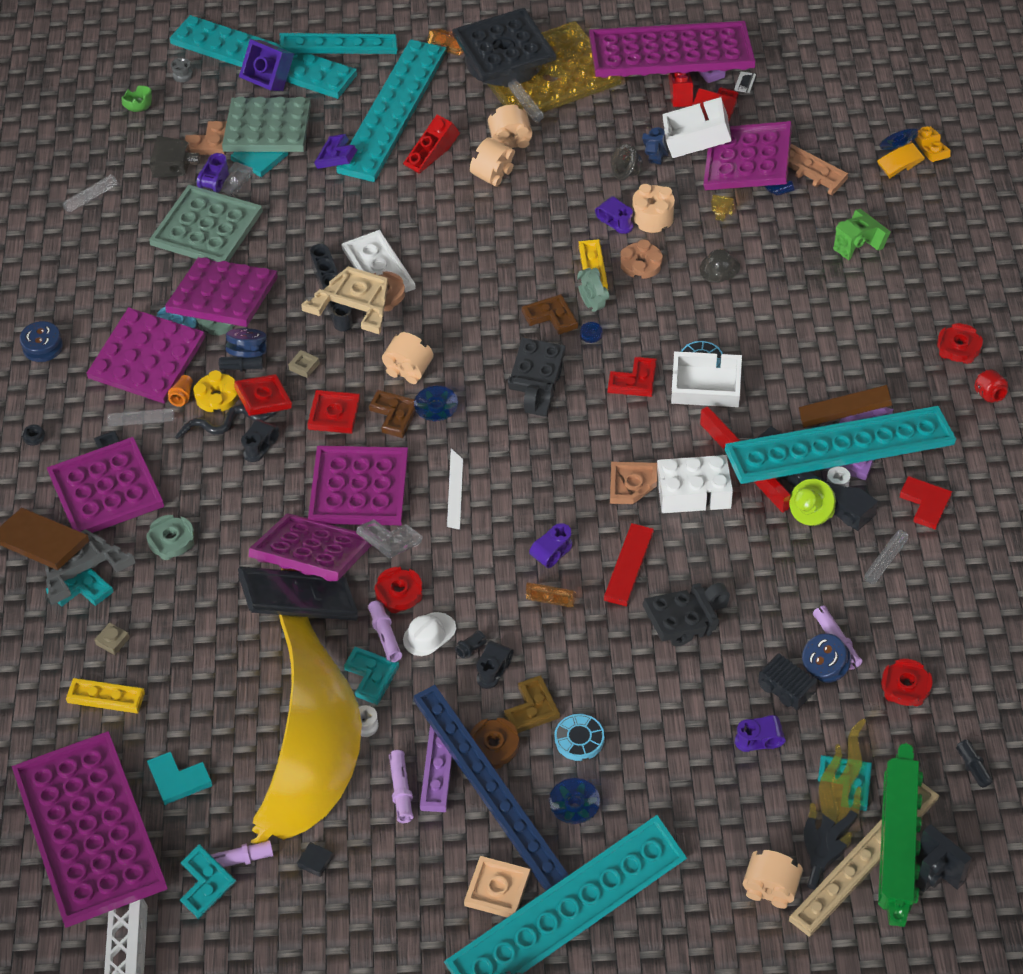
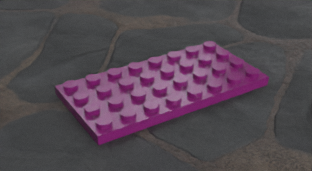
M745 21L589 30L595 77H626L639 74L646 76L657 73L708 72L710 70L727 71L729 69L747 70L755 68V58Z
M109 731L12 766L65 928L168 889Z

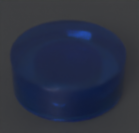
M596 322L583 324L580 329L581 339L587 343L598 342L602 338V327Z

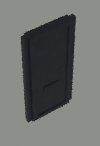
M243 566L238 568L239 580L251 613L354 621L358 619V611L344 576L338 581H327L323 577L305 575L300 571Z

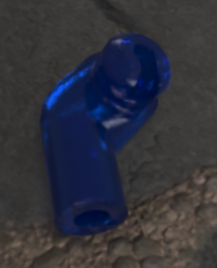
M792 181L787 182V184L764 186L767 191L775 195H782L795 190Z

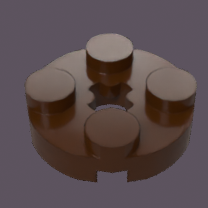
M504 718L490 721L484 719L477 723L470 733L494 769L501 768L518 753L520 740L517 729L510 721ZM490 739H500L499 745L490 746Z

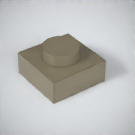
M300 350L288 365L290 371L308 378L320 362L318 357Z
M109 622L94 640L97 646L116 655L130 637L128 632Z

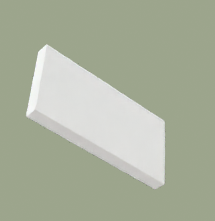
M380 230L342 243V249L355 269L372 274L376 273V275H383L384 271L393 272L402 278L405 293L416 289L414 281Z

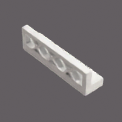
M144 899L130 903L129 910L121 918L116 914V909L108 912L104 974H144L148 909ZM124 926L128 929V934L119 942L114 938L115 933ZM120 950H123L126 953V959L117 967L113 963V957Z

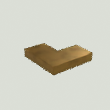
M541 675L518 683V688L525 703L504 710L506 719L516 727L518 733L560 718V713Z

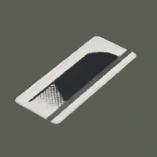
M741 71L734 90L750 93L756 74Z

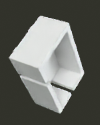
M721 97L703 102L709 118L707 121L705 120L700 103L662 114L665 139L672 158L731 142L728 115Z
M674 352L671 404L739 407L742 355L722 354L721 366L716 368L717 354Z
M727 455L657 460V483L662 513L706 510L707 492H711L710 510L731 509L733 491Z

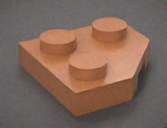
M611 462L610 504H634L657 487V463Z

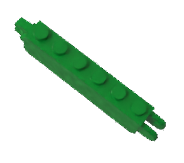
M907 743L899 746L896 758H892L887 762V769L884 772L878 905L882 909L887 910L889 925L905 927L908 913H910L913 903L917 904L919 888L914 887L915 879L918 880L920 864L915 863V856H919L920 840H916V832L919 833L921 829V817H917V809L920 810L922 804V794H918V787L922 786L923 772L919 771V761L913 760L914 750L912 745Z

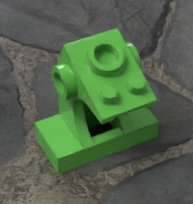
M862 209L855 210L852 219L841 221L837 225L833 249L840 253L842 257L850 260L855 248H860L865 241L876 250H882L891 231Z

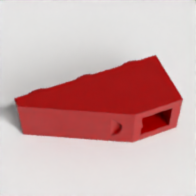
M668 73L672 106H692L693 82L690 73Z
M437 114L405 159L403 165L420 174L450 149L460 132L452 122Z

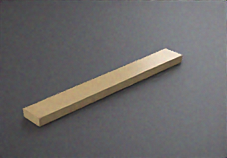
M923 783L921 787H918V794H922L921 809H917V817H922L939 798V794ZM882 819L789 917V921L809 937L880 863Z

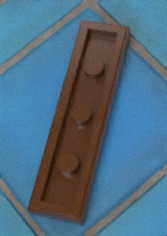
M884 385L799 407L803 428L892 406L888 387Z

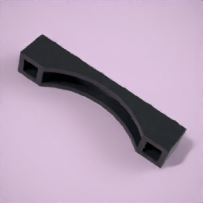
M771 426L757 438L782 433ZM811 472L782 476L793 487L807 479H818L827 483L832 488L836 498L834 515L840 518L847 526H851L857 531L876 516L878 501L860 488L835 485L822 480Z

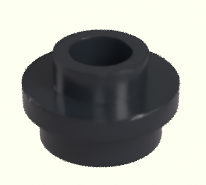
M32 424L24 429L22 437L27 445L35 446L45 440L46 434L39 425Z

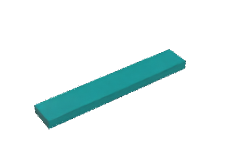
M280 33L279 35L280 48L292 53L397 54L396 34Z

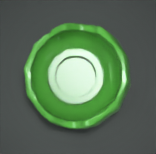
M139 85L135 92H131L128 89L125 95L122 96V105L132 112L147 110L152 102L151 88Z

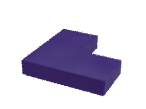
M346 134L330 136L314 162L317 169L350 164L357 149L355 145L345 146L349 140Z

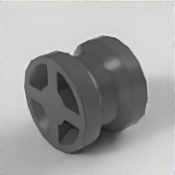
M177 58L171 63L173 79L177 82H187L192 78L191 64L187 58Z

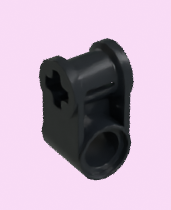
M256 419L241 438V444L245 448L243 451L245 460L249 462L261 460L268 449L277 441L279 427Z
M491 640L487 643L476 665L478 671L476 679L480 687L491 689L498 684L505 669L511 663L514 649Z

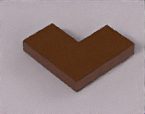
M562 294L522 306V313L529 326L550 320L558 335L578 329V322Z
M377 390L369 405V410L387 415L381 427L382 433L403 438L418 409L415 404L419 403V401Z

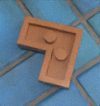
M208 121L206 135H186L184 154L212 155L222 153L225 155L222 143L227 121Z

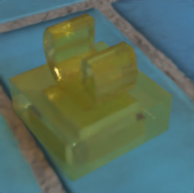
M713 194L711 207L712 211H715V220L724 221L725 214L732 215L734 198Z

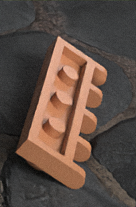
M793 144L790 145L788 167L797 171L795 175L797 178H801L803 175L814 180L813 186L818 187L822 184L828 187V194L833 195L848 179V173Z

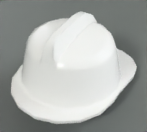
M440 612L418 616L413 619L409 628L404 633V647L409 653L416 656H425L433 653L454 636L456 631L455 621L449 615Z

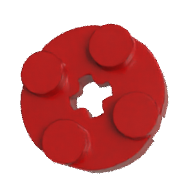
M961 323L952 324V327L946 330L943 328L939 333L937 341L939 355L942 358L956 362L972 363L974 358L981 352L983 339L981 335L979 337L976 333L977 330L972 326ZM958 341H962V342H963L962 345L957 344V343H958Z
M392 567L383 571L378 576V581L374 588L377 601L379 603L382 602L383 607L387 608L390 613H398L399 611L410 609L422 600V581L414 570L409 569L407 571L402 570L401 567ZM394 587H404V589L400 592H396Z
M912 659L896 660L895 664L888 665L884 669L881 686L885 698L888 701L905 706L922 705L931 692L932 676L930 672L928 674L923 669L924 665ZM905 679H909V682L912 685L906 686L901 682H904Z

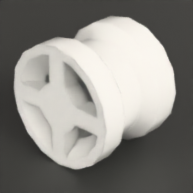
M833 467L828 471L827 482L849 487L850 472L844 467Z
M360 706L361 736L369 737L375 734L378 729L377 712L371 706Z

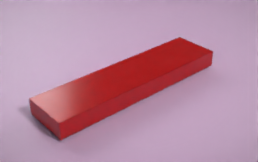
M631 523L606 589L604 601L627 607L654 534L653 528Z

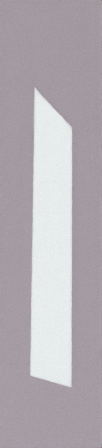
M451 449L447 527L460 529L463 459Z

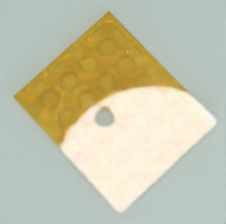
M573 21L542 32L555 52L556 60L543 64L541 70L530 81L512 85L511 87L487 85L503 106L517 105L519 109L523 110L524 108L529 118L620 85L622 78L620 76L595 77L590 38L577 22ZM549 74L551 77H558V79L548 82L543 77Z

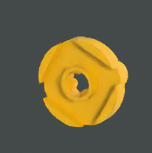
M211 371L209 375L201 378L193 388L197 405L207 412H214L213 409L226 411L233 407L239 397L234 388L235 379L227 374H222L220 371ZM214 391H220V392H221L220 394H218V393L212 394Z

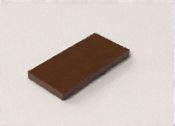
M22 507L0 526V546L56 570H59L90 541L88 535Z

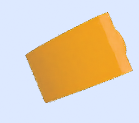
M931 126L922 127L920 130L912 132L913 136L918 133L914 139L931 162L950 157V149L940 142V134Z
M911 143L890 152L877 160V162L890 179L905 168L910 170L923 161L925 157Z

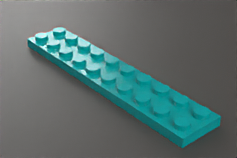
M189 15L170 37V43L239 67H242L250 39L262 40L280 47L278 43ZM294 53L286 82L339 99L357 76V69L309 53Z
M410 39L350 145H355L357 152L350 164L338 165L336 167L338 174L372 182L376 181L446 56V47Z
M939 406L727 443L725 452L740 484L951 446L955 444L956 437Z
M656 815L446 959L444 963L451 974H504L507 971H510L511 974L517 972L523 974L686 860L687 857L658 815Z

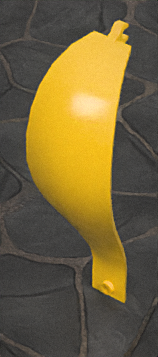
M281 568V570L298 571V570H294V569H291V568H290V569ZM279 615L291 662L292 686L290 705L278 763L264 801L253 818V824L256 826L252 828V831L257 833L258 836L251 840L252 844L266 842L272 835L282 840L307 831L327 816L344 793L353 775L359 755L362 723L358 702L349 682L319 641L309 622V617Z

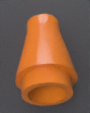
M182 375L168 391V400L172 405L181 407L188 403L193 383L190 376Z

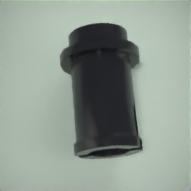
M477 630L464 641H458L455 647L456 653L463 659L465 657L470 658L472 652L487 643V640L483 639L485 635Z

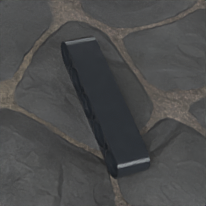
M316 244L310 249L312 268L320 289L324 290L329 286V281L338 275V271L328 246ZM329 301L327 309L335 329L338 331L350 330L353 326L351 307Z

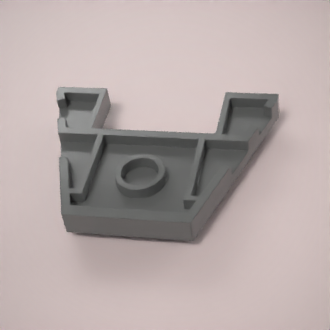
M86 529L81 531L88 535L90 540L59 570L45 565L48 598L51 605L71 596L70 590L64 582L65 580L74 578L77 574L89 568H94L105 560H108L114 570L119 572L136 563L134 556L129 552L127 554L123 553L121 548L116 545L110 546L103 538Z

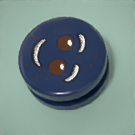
M46 321L34 322L26 326L20 334V344L23 353L31 361L46 362L52 360L62 350L63 342L60 331L53 323Z
M237 328L226 333V340L228 341L226 343V352L230 355L251 358L259 357L266 353L267 335L263 331L251 328Z
M825 633L819 634L807 642L803 649L802 661L806 670L821 682H834L841 679L848 672L851 665V653L840 638L833 634Z

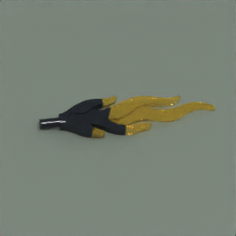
M861 719L852 728L848 736V760L842 775L837 780L835 779V774L842 760L841 747L839 744H836L835 755L820 779L819 800L822 811V824L818 830L815 829L817 819L816 807L814 803L810 804L809 816L804 827V842L812 869L807 887L813 890L818 887L822 872H825L828 866L845 852L852 840L850 832L840 840L838 839L854 824L860 811L861 787H857L853 805L850 808L848 798L852 784L862 768V756L858 737L866 723L865 719Z

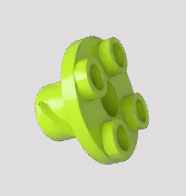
M804 480L791 493L789 501L790 510L794 518L800 523L808 526L820 525L829 518H832L835 513V494L832 488L821 480Z

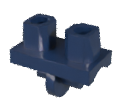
M655 127L649 131V134L643 133L642 140L646 147L645 153L649 156V163L661 164L663 155L668 156L669 149L665 141V131L660 127Z

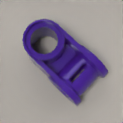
M215 153L208 158L205 166L198 174V188L206 187L213 189L214 192H220L225 180L229 176L227 160L224 154Z
M610 197L595 209L597 218L617 232L626 234L633 230L634 224L631 221L633 210L617 198Z
M563 523L554 525L546 534L532 544L529 554L546 568L553 567L560 558L572 549V540L570 539L572 534L571 528Z
M774 715L756 719H745L737 726L738 734L735 737V745L743 752L774 749L786 742L780 719Z

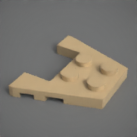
M348 266L329 281V286L324 290L319 289L314 293V298L310 301H304L302 303V311L320 316L329 301L366 311L367 314L361 322V329L380 334L388 278Z

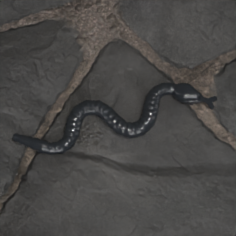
M235 405L226 412L222 425L214 426L205 419L194 418L184 424L175 438L179 439L193 426H201L213 435L223 434L231 427L236 414H244L253 421L256 419L265 421L275 416L277 411L249 416L244 405Z

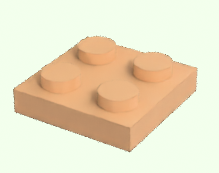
M480 856L464 900V905L509 917L519 909L530 877V869Z

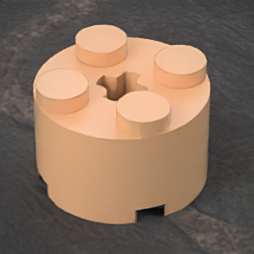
M505 105L496 109V113L493 116H489L488 125L492 139L510 148H526L529 146L532 129L524 108L522 110L517 105Z
M488 137L477 148L476 151L479 154L476 159L472 158L470 172L491 185L498 187L502 177L505 174L509 175L513 169L514 164L511 162L515 150Z
M648 184L639 186V190L633 195L632 221L638 225L639 229L645 232L656 233L662 231V228L666 226L668 228L672 225L675 199L671 188Z
M401 332L398 336L397 334L394 336L384 352L382 360L387 367L386 372L390 376L396 378L399 375L404 377L409 383L416 384L433 359V351L428 345L425 348L420 344L422 340L417 336Z
M763 850L762 855H757V851H754L743 880V886L747 890L746 896L756 901H760L761 898L770 900L775 907L787 908L788 903L794 901L803 872L802 866L799 863L798 867L791 864L792 858L779 852Z

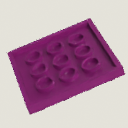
M791 121L729 126L731 142L708 148L703 183L705 190L787 184L792 124Z
M198 257L166 303V313L247 327L277 280V271L227 261L216 262L208 258Z
M128 307L86 374L89 379L165 404L168 400V391L184 374L206 336L203 331Z
M133 437L47 467L48 474L70 526L79 532L86 529L94 533L164 507L163 500Z
M317 446L308 520L326 524L402 526L408 447Z
M287 513L249 548L248 557L255 558L262 563H273L284 569L298 570L305 575L320 576L327 581H338L373 545L374 536Z

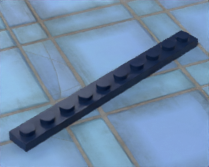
M436 685L414 695L413 701L544 890L547 891L569 876Z

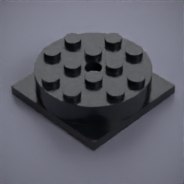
M525 8L452 29L454 38L465 53V63L468 71L477 80L487 84L511 87L512 85L530 81L541 70L543 64L556 60L555 52Z

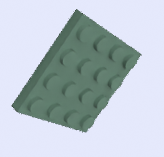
M231 98L222 143L223 152H304L311 98Z
M188 185L149 239L150 245L195 259L201 257L216 262H229L262 214L263 209L258 204Z

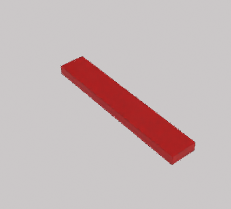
M708 406L701 409L700 425L724 451L727 443L740 441ZM776 478L754 482L782 513L789 510L791 494Z

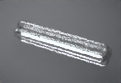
M513 79L508 84L509 89L536 123L540 122L543 119L542 112L516 79Z
M113 175L105 177L62 203L63 208L68 213L72 212L117 185L116 178Z
M172 408L110 413L107 415V423L110 427L174 421V411Z
M898 530L865 573L864 580L870 584L877 582L907 542V532Z

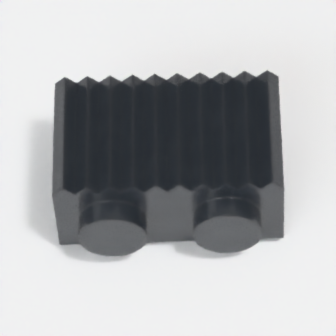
M778 653L759 672L758 683L765 692H772L778 696L781 703L786 707L791 706L799 710L814 695L817 680Z

